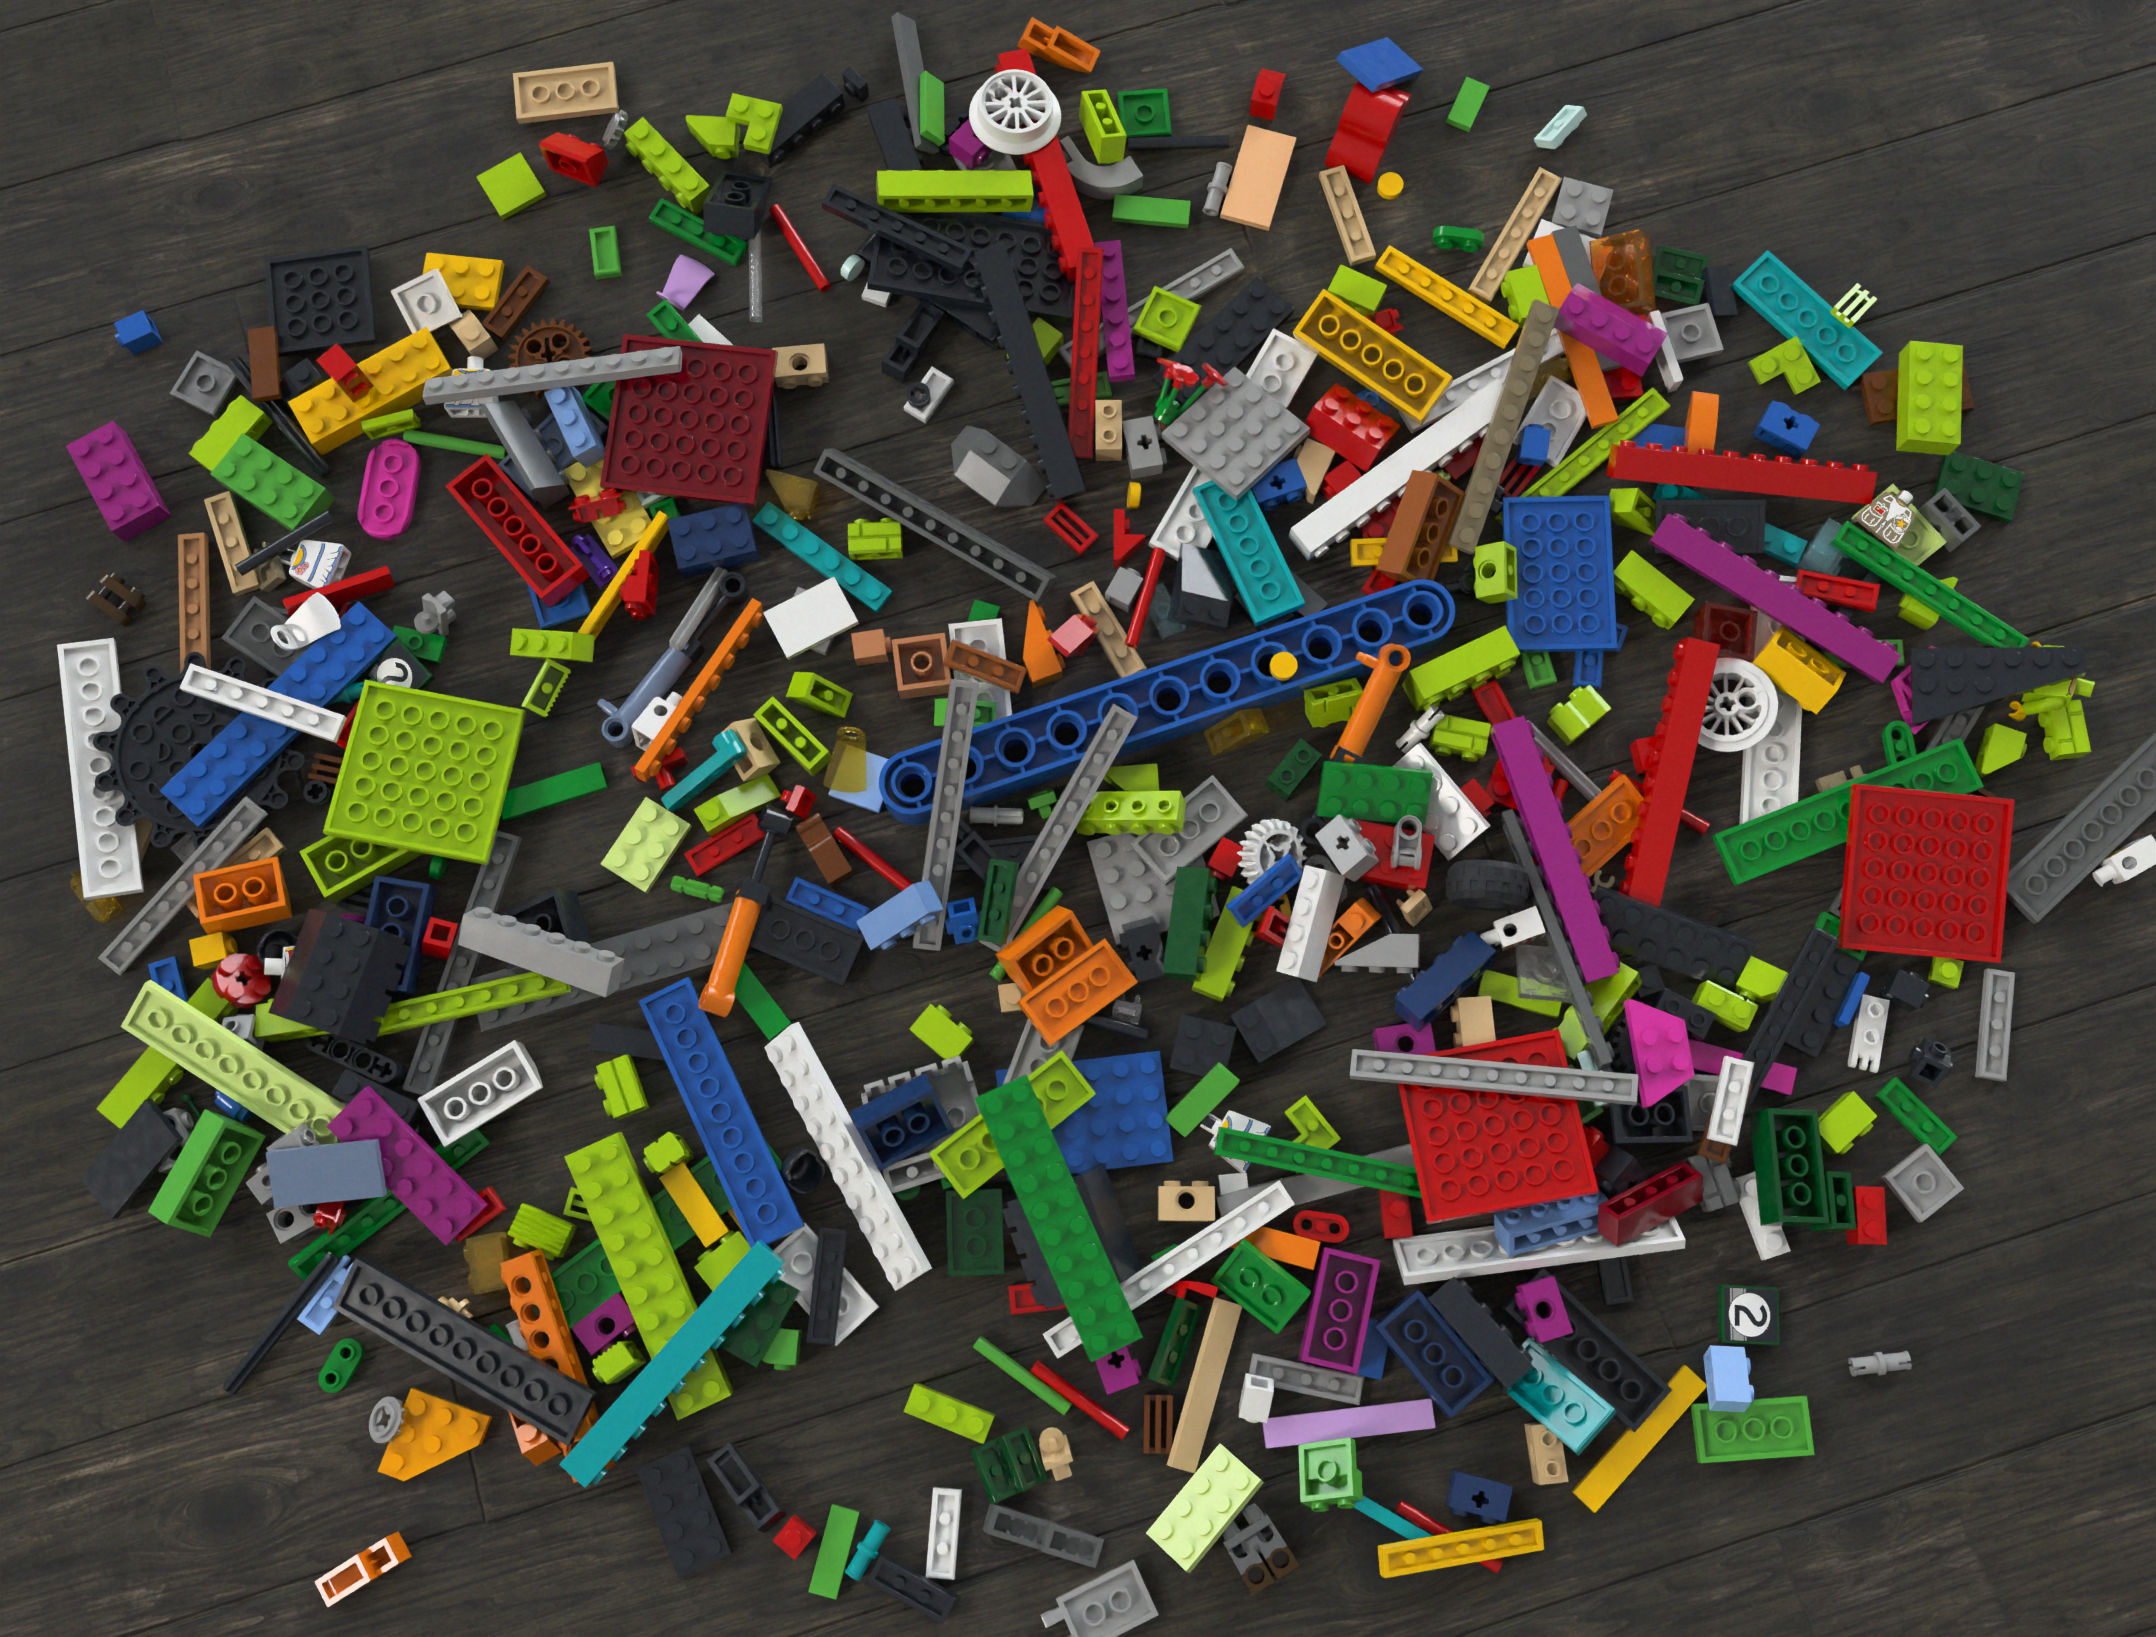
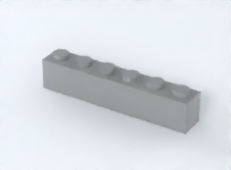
M476 907L463 914L458 942L460 946L603 997H607L619 989L625 959L615 956V953L611 951L598 950L590 947L586 942H575L566 939L563 934L549 933L541 930L538 925L518 922L512 916L495 914L486 907Z

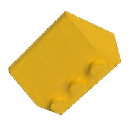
M1782 624L1752 662L1776 684L1779 691L1787 695L1790 694L1798 700V704L1803 709L1812 711L1815 714L1838 691L1846 675L1845 671Z

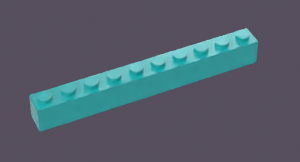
M761 1239L758 1240L559 1465L584 1488L591 1481L596 1485L608 1472L604 1466L610 1459L616 1462L628 1449L624 1446L625 1442L631 1436L636 1440L647 1428L644 1421L649 1415L652 1414L656 1417L667 1405L664 1398L670 1392L676 1395L687 1382L683 1377L691 1369L695 1373L707 1360L703 1354L710 1347L715 1351L726 1338L722 1333L727 1327L731 1325L735 1328L746 1316L742 1310L749 1303L755 1306L765 1294L761 1289L766 1283L770 1281L774 1284L785 1272L781 1268L785 1261Z

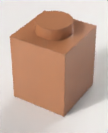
M883 629L851 633L854 658L857 666L889 661L888 653L892 652L890 636L885 637Z

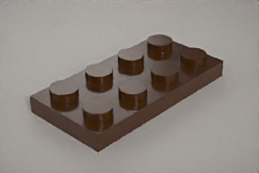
M1964 361L1962 363L1961 413L1971 412L1975 408ZM1899 369L1866 373L1859 377L1870 426L1897 422Z

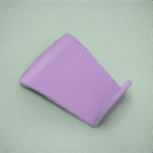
M679 255L673 265L663 293L657 291L656 294L663 300L666 298L670 304L684 311L702 287L715 274L700 262L687 256Z

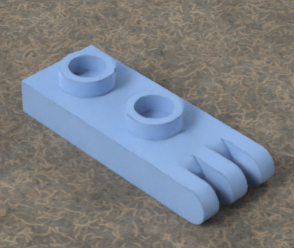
M347 1255L343 1256L339 1265L297 1318V1320L319 1335L325 1333L339 1314L337 1310L333 1309V1306L353 1265L352 1263L348 1269H345L351 1259Z

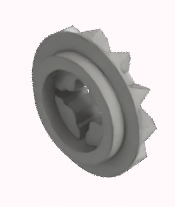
M620 110L619 113H615L606 128L603 141H605L604 147L609 150L617 145L627 125L628 115L625 111Z
M385 1397L374 1407L369 1420V1432L375 1442L382 1444L393 1442L395 1435L401 1434L400 1427L405 1422L402 1418L406 1412L402 1408V1401L395 1397Z

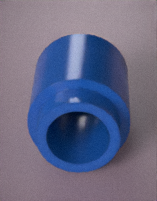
M216 1091L215 1104L234 1120L246 1122L255 1114L221 1091Z

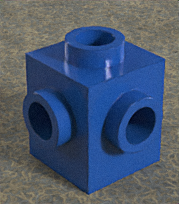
M974 897L947 903L949 918L945 919L948 935H954L956 944L971 943L977 940L982 911L977 912Z

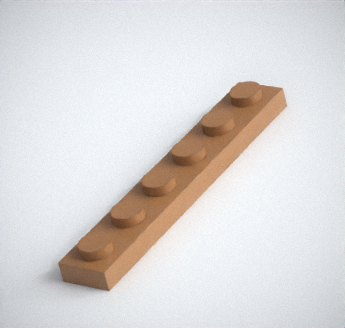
M204 532L178 535L180 673L184 668L185 657L191 652L201 653L205 658L207 669L211 670L208 535Z

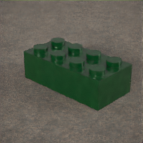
M1767 1108L1750 1113L1760 1226L1813 1227L1828 1224L1829 1214L1817 1110Z

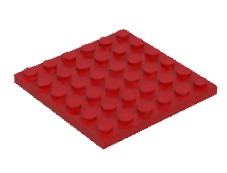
M1852 784L1838 936L1840 941L1837 948L2001 963L2015 800Z
M1559 1029L1421 1054L1425 1056L1568 1068ZM1398 1083L1427 1224L1598 1194V1186L1576 1100Z

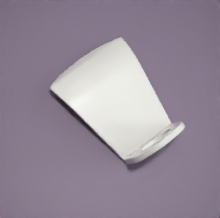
M316 592L299 607L285 624L272 627L270 632L274 642L279 647L290 651L300 649L329 633L339 630L341 625L332 604L326 597ZM277 632L282 633L287 638L288 644L283 643L279 639Z

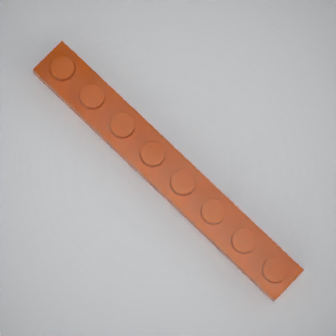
M753 598L638 761L634 769L639 779L647 782L651 776L654 777L659 772L664 756L672 753L680 733H685L691 724V717L696 711H701L705 705L707 694L710 690L714 691L717 688L723 671L730 669L735 661L734 655L739 648L743 649L746 646L752 629L760 626L764 618L761 602Z

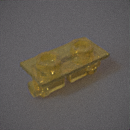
M1558 356L1539 366L1527 401L1539 395L1550 375L1563 382L1572 377L1567 370L1570 367V362L1566 357L1562 359Z
M81 871L71 872L73 876L69 881L71 890L74 891L82 903L87 902L83 897ZM114 896L93 899L86 905L93 919L101 924L110 919V913L123 910Z

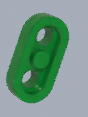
M1439 226L1433 230L1432 241L1440 249L1456 248L1472 253L1483 247L1485 235L1477 229Z
M1897 720L1884 727L1882 740L1888 766L1897 763V758L1905 760L1917 755L1912 730L1907 723ZM1892 732L1898 735V740L1892 737Z
M346 1338L336 1344L318 1377L322 1390L328 1393H337L343 1391L348 1386L365 1355V1348L360 1340ZM347 1347L351 1350L349 1358L344 1356V1350ZM331 1373L336 1375L334 1384L329 1382Z

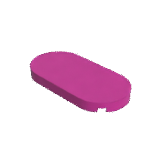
M389 439L381 442V445L377 448L375 447L370 452L367 459L358 507V520L367 534L379 540H391L402 535L408 529L413 516L421 472V459L417 451L409 443L400 439Z

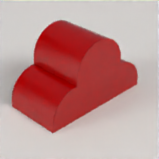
M1358 80L1347 100L1324 165L1330 168L1344 165L1347 175L1371 185L1407 109L1411 94L1391 86L1371 92Z

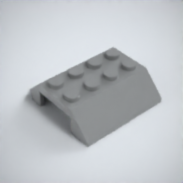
M960 1055L941 1061L943 1069L938 1070L936 1063L915 1069L916 1077L924 1073L926 1074L955 1131L882 1169L885 1182L892 1194L944 1178V1174L931 1159L929 1153L980 1114L974 1100L978 1093L968 1061L962 1062ZM908 1071L888 1077L890 1084L888 1086L884 1085L883 1079L865 1084V1093L861 1094L863 1105L916 1077L912 1078Z

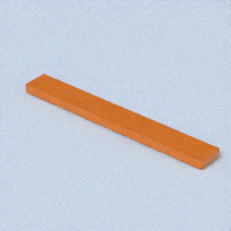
M1553 234L1528 240L1526 245L1533 265L1537 264L1549 304L1560 309L1572 287ZM1556 329L1591 428L1594 429L1616 423L1619 418L1595 351Z

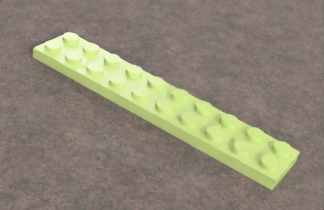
M149 980L144 983L121 1025L123 1029L284 1133L305 1122L308 1128L315 1133L321 1145L342 1143L326 1126L346 1107L344 1104L154 981Z

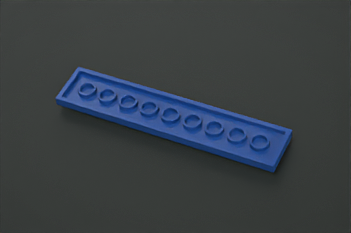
M358 601L340 618L341 627L339 630L318 639L267 690L326 709L398 637ZM241 712L178 772L160 792L202 829L302 731Z
M686 977L638 1002L750 1247L752 1248L760 1239L766 1245H769L805 1227L709 1017L705 1010L698 1008L700 998L691 979Z

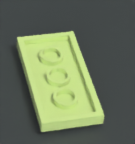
M1220 1443L1146 1533L1190 1574L1264 1482Z

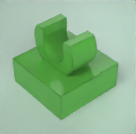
M1052 788L1026 796L1031 810L1038 808L1042 819L1048 818L1051 815L1052 811L1049 804L1057 801Z

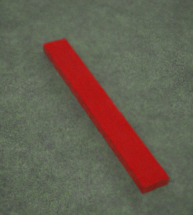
M1077 248L1068 434L1076 458L1093 459L1104 248Z

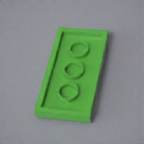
M1807 1396L1754 1399L1745 1412L1710 1411L1709 1402L1691 1404L1698 1463L1815 1455Z

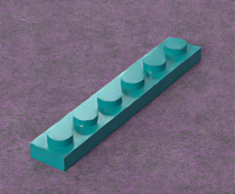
M1665 483L1657 484L1651 498L1655 504L1656 500H1714L1682 485ZM1765 523L1764 554L1795 567L1800 560L1807 541Z
M769 501L753 519L752 522L756 527L828 579L834 577L840 588L876 614L892 596V590Z

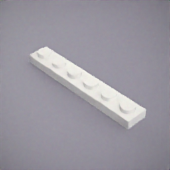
M191 663L180 686V689L184 692L337 743L347 719L344 715Z

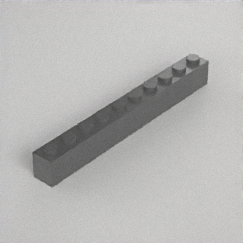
M835 448L824 449L813 471L815 474L1037 602L1046 599L1057 576Z

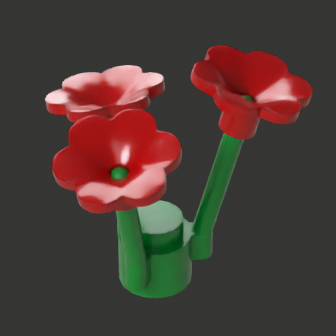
M1157 358V362L1163 364L1166 370L1163 376L1165 381L1160 397L1155 405L1157 409L1154 416L1159 421L1171 425L1206 388L1209 389L1214 383H1218L1223 387L1228 383L1208 363H1203L1202 367L1206 371L1207 376L1201 381L1202 385L1179 409L1180 404L1174 400L1178 391L1184 385L1193 387L1198 382L1199 376L1193 373V369L1189 366L1164 358ZM1174 380V388L1170 396L1166 397L1170 381Z

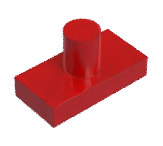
M681 747L674 749L670 755L666 754L661 761V768L654 776L661 791H668L676 786L671 770L689 763ZM634 765L630 768L634 778L640 783L643 780L637 777L634 769L636 765Z
M1379 1190L1383 1238L1413 1237L1409 1196Z

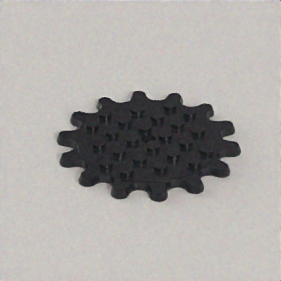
M191 652L185 657L183 671L177 676L166 675L157 665L145 668L143 679L146 683V691L144 694L136 698L123 693L114 695L110 701V706L121 717V724L115 731L97 733L93 739V745L97 750L108 752L113 757L111 768L98 774L95 778L96 788L102 792L121 791L125 799L122 807L115 814L116 822L121 826L127 827L140 819L150 820L153 825L150 840L153 846L157 848H166L177 834L186 832L192 836L194 848L197 850L246 796L259 807L266 805L276 810L283 809L287 806L289 797L278 786V778L286 771L302 769L305 764V758L300 752L291 751L286 747L202 829L160 792L194 758L196 748L207 746L243 712L180 689L190 663L207 669L205 658L199 652ZM232 657L228 660L225 667L217 673L246 682L247 662L242 657ZM267 678L256 686L267 689L276 678ZM257 827L249 834V836L246 839L251 838L255 835Z

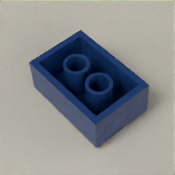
M732 504L667 520L678 570L684 579L714 572L717 567L727 569L760 561L750 514L747 506L744 504Z
M925 1073L850 1112L856 1129L879 1171L955 1131Z

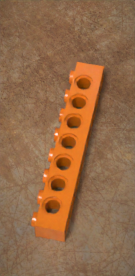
M542 1248L500 1263L502 1268L501 1277L508 1286L511 1295L510 1304L517 1313L520 1322L519 1330L521 1336L526 1340L529 1353L551 1366L552 1359L558 1363L559 1371L589 1387ZM525 1278H527L531 1283L530 1290H528L525 1287ZM534 1305H536L540 1310L539 1317L536 1316L534 1313ZM543 1332L549 1336V1344L544 1342ZM594 1401L574 1443L567 1446L557 1440L565 1457L600 1419ZM610 1459L604 1468L608 1470L615 1466L614 1460ZM572 1477L574 1483L578 1482L575 1478Z

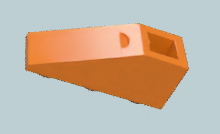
M1030 600L1023 665L1027 668L1026 673L1034 689L1063 678L1062 669L1065 668V664L1061 654H1055L1052 644L1047 641L1053 633L1051 629L1047 631L1043 622L1046 621V617L1042 607H1036L1034 600Z
M1363 897L1356 901L1332 925L1318 977L1325 973L1336 960L1382 917Z
M509 1412L521 1452L533 1464L538 1466L562 1452L555 1438Z

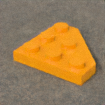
M411 1388L403 1407L406 1412L402 1418L405 1422L401 1424V1434L395 1435L394 1441L389 1442L378 1472L406 1481L481 1445L492 1417L425 1391Z

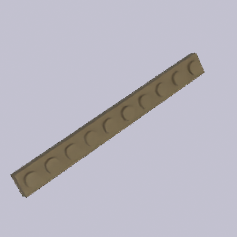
M1537 299L1532 301L1466 488L1464 499L1447 543L1448 546L1470 555L1474 553L1559 312V308Z

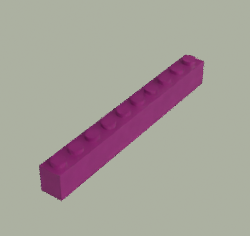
M1668 513L1648 542L1649 544L1878 684L1883 683L1902 656L1895 652L1897 647L1885 640L1880 643L1872 638L1874 633L1867 628L1859 626L1857 629L1849 624L1850 618L1837 611L1833 614L1826 610L1827 605L1815 597L1810 600L1803 596L1802 593L1804 591L1792 583L1787 586L1780 582V576L1769 569H1766L1765 572L1756 567L1757 562L1746 555H1743L1741 558L1733 553L1734 548L1723 541H1720L1718 544L1710 539L1711 534L1701 527H1697L1696 530L1687 525L1688 520L1680 514L1674 513L1672 516Z
M1525 716L1492 726L1490 734L1537 863L1542 870L1545 885L1552 895L1556 915L1558 914L1561 918L1564 937L1571 943L1573 949L1572 959L1574 964L1579 965L1584 978L1581 983L1585 986L1614 977L1619 973L1620 961L1616 952H1611L1608 944L1611 941L1609 931L1606 926L1601 925L1598 917L1601 915L1599 904L1591 898L1589 892L1591 890L1590 880L1587 874H1583L1579 864H1582V859L1578 849H1573L1571 844L1572 832L1569 824L1563 822L1560 814L1563 813V808L1559 798H1554L1551 789L1554 787L1552 777L1549 772L1545 773L1543 768L1544 756L1540 747L1536 748L1533 741L1535 737L1531 722H1526Z

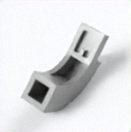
M1069 136L1060 140V146L1074 187L1079 192L1089 197L1110 200L1115 198V194L1130 195L1143 188V174L1130 156L1123 159V162H1118L1111 166H1096L1083 158Z

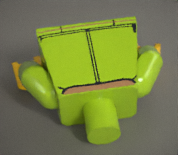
M2039 642L2031 644L2032 647H2042ZM2044 645L2043 647H2064V646ZM2076 678L2053 686L2047 685L2034 689L2033 692L2023 694L2022 701L2025 702L2023 705L2017 701L2010 703L2009 706L2017 710V712L2010 713L2008 716L2015 721H2021L2027 715L2061 709L2063 706H2069L2073 693L2090 697L2095 682Z

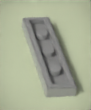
M1989 968L1984 970L1975 1077L2001 1082L2007 1081L2015 983L2014 972Z
M1252 1353L1249 1374L1274 1379L1275 1388L1360 1405L1364 1376Z

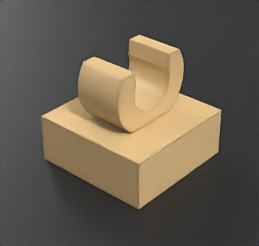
M1408 889L1406 893L1409 899L1405 903L1399 899L1396 901L1406 921L1413 927L1433 909L1427 895L1420 889L1416 892Z

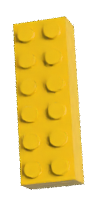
M1325 289L1321 291L1293 331L1296 340L1370 391L1378 394L1383 400L1421 426L1453 383L1451 375Z
M427 327L357 364L373 384V387L365 397L356 400L354 403L332 379L323 382L288 402L309 441L321 455L364 433L361 421L401 412L422 401L426 379L452 375L453 369Z

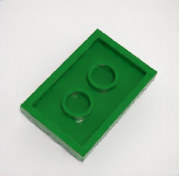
M1244 1238L1210 1281L1276 1334L1281 1331L1311 1293V1290Z

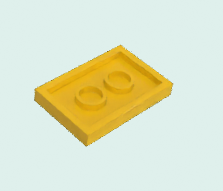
M426 253L423 274L433 269H439L458 308L492 311L499 299L504 270L502 260Z

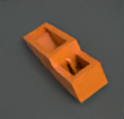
M1033 17L1027 24L1017 45L1022 49L1027 48L1029 53L1046 61L1088 74L1091 73L1100 54V50L1059 26L1052 29Z
M1692 391L1685 425L1684 446L1688 447V452H1698V448L1714 450L1719 395Z
M1263 1226L1244 1237V1239L1272 1260L1314 1270L1321 1242ZM1242 1239L1230 1246V1248L1235 1249Z
M398 1531L355 1555L316 1580L315 1583L327 1607H330L412 1556Z

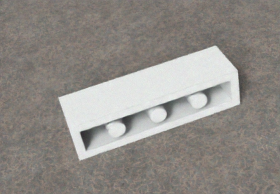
M1305 865L1276 971L1317 982L1345 880L1344 876Z

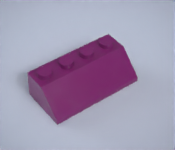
M1579 283L1570 291L1560 307L1553 326L1641 377L1668 335L1667 332Z

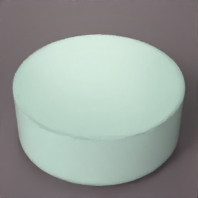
M858 255L850 256L841 268V276L848 281L854 280L863 269L864 260Z

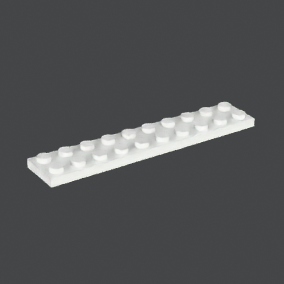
M1273 328L1246 376L1288 409L1318 354L1301 342ZM1192 467L1149 541L1150 547L1164 549L1166 551L1165 555L1178 561L1181 543L1207 549L1213 539L1210 528L1193 494L1194 487L1209 482L1211 479L1197 467Z
M1779 575L1780 582L1787 586L1790 583L1795 585L1796 577ZM1751 605L1748 662L1750 663L1753 662L1760 650L1781 625ZM1791 631L1792 633H1794L1796 636H1798L1800 639H1802V640L1805 642V639H1804L1803 637H1801V636H1799L1798 634H1796L1795 632ZM1774 682L1772 683L1778 697V712L1775 723L1761 741L1749 748L1743 749L1740 824L1798 802L1802 707L1798 704V700L1790 694L1787 695L1779 691ZM1746 697L1745 707L1754 705V700ZM1755 711L1747 716L1756 719L1759 716V712ZM1745 722L1744 730L1752 727L1751 725Z
M114 638L59 644L57 648L83 897L87 901L144 892L136 822L131 826L124 827L115 820L116 812L124 803V795L118 790L102 792L95 786V778L98 774L111 768L113 757L110 753L99 751L94 747V736L99 732L115 731L121 724V717L110 706L112 697L122 693L116 641Z
M797 1022L788 1026L764 1047L768 1058L773 1063L782 1084L786 1087L793 1100L795 1108L799 1111L805 1122L807 1131L812 1135L821 1157L827 1163L834 1181L841 1189L847 1205L855 1215L859 1227L865 1234L874 1255L883 1267L888 1281L892 1284L894 1290L897 1291L932 1269L801 1025Z
M1675 1217L1618 1247L1599 1232L1510 1257L1496 1239L1494 1226L1392 1239L1393 1250L1404 1285L1448 1280L1453 1277H1473L1685 1248V1238Z

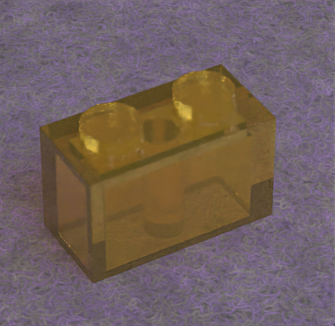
M494 1232L467 1238L466 1246L463 1247L465 1261L470 1264L471 1273L468 1274L470 1290H474V1295L507 1290L508 1286L501 1277L502 1268L500 1263L510 1260L506 1232Z

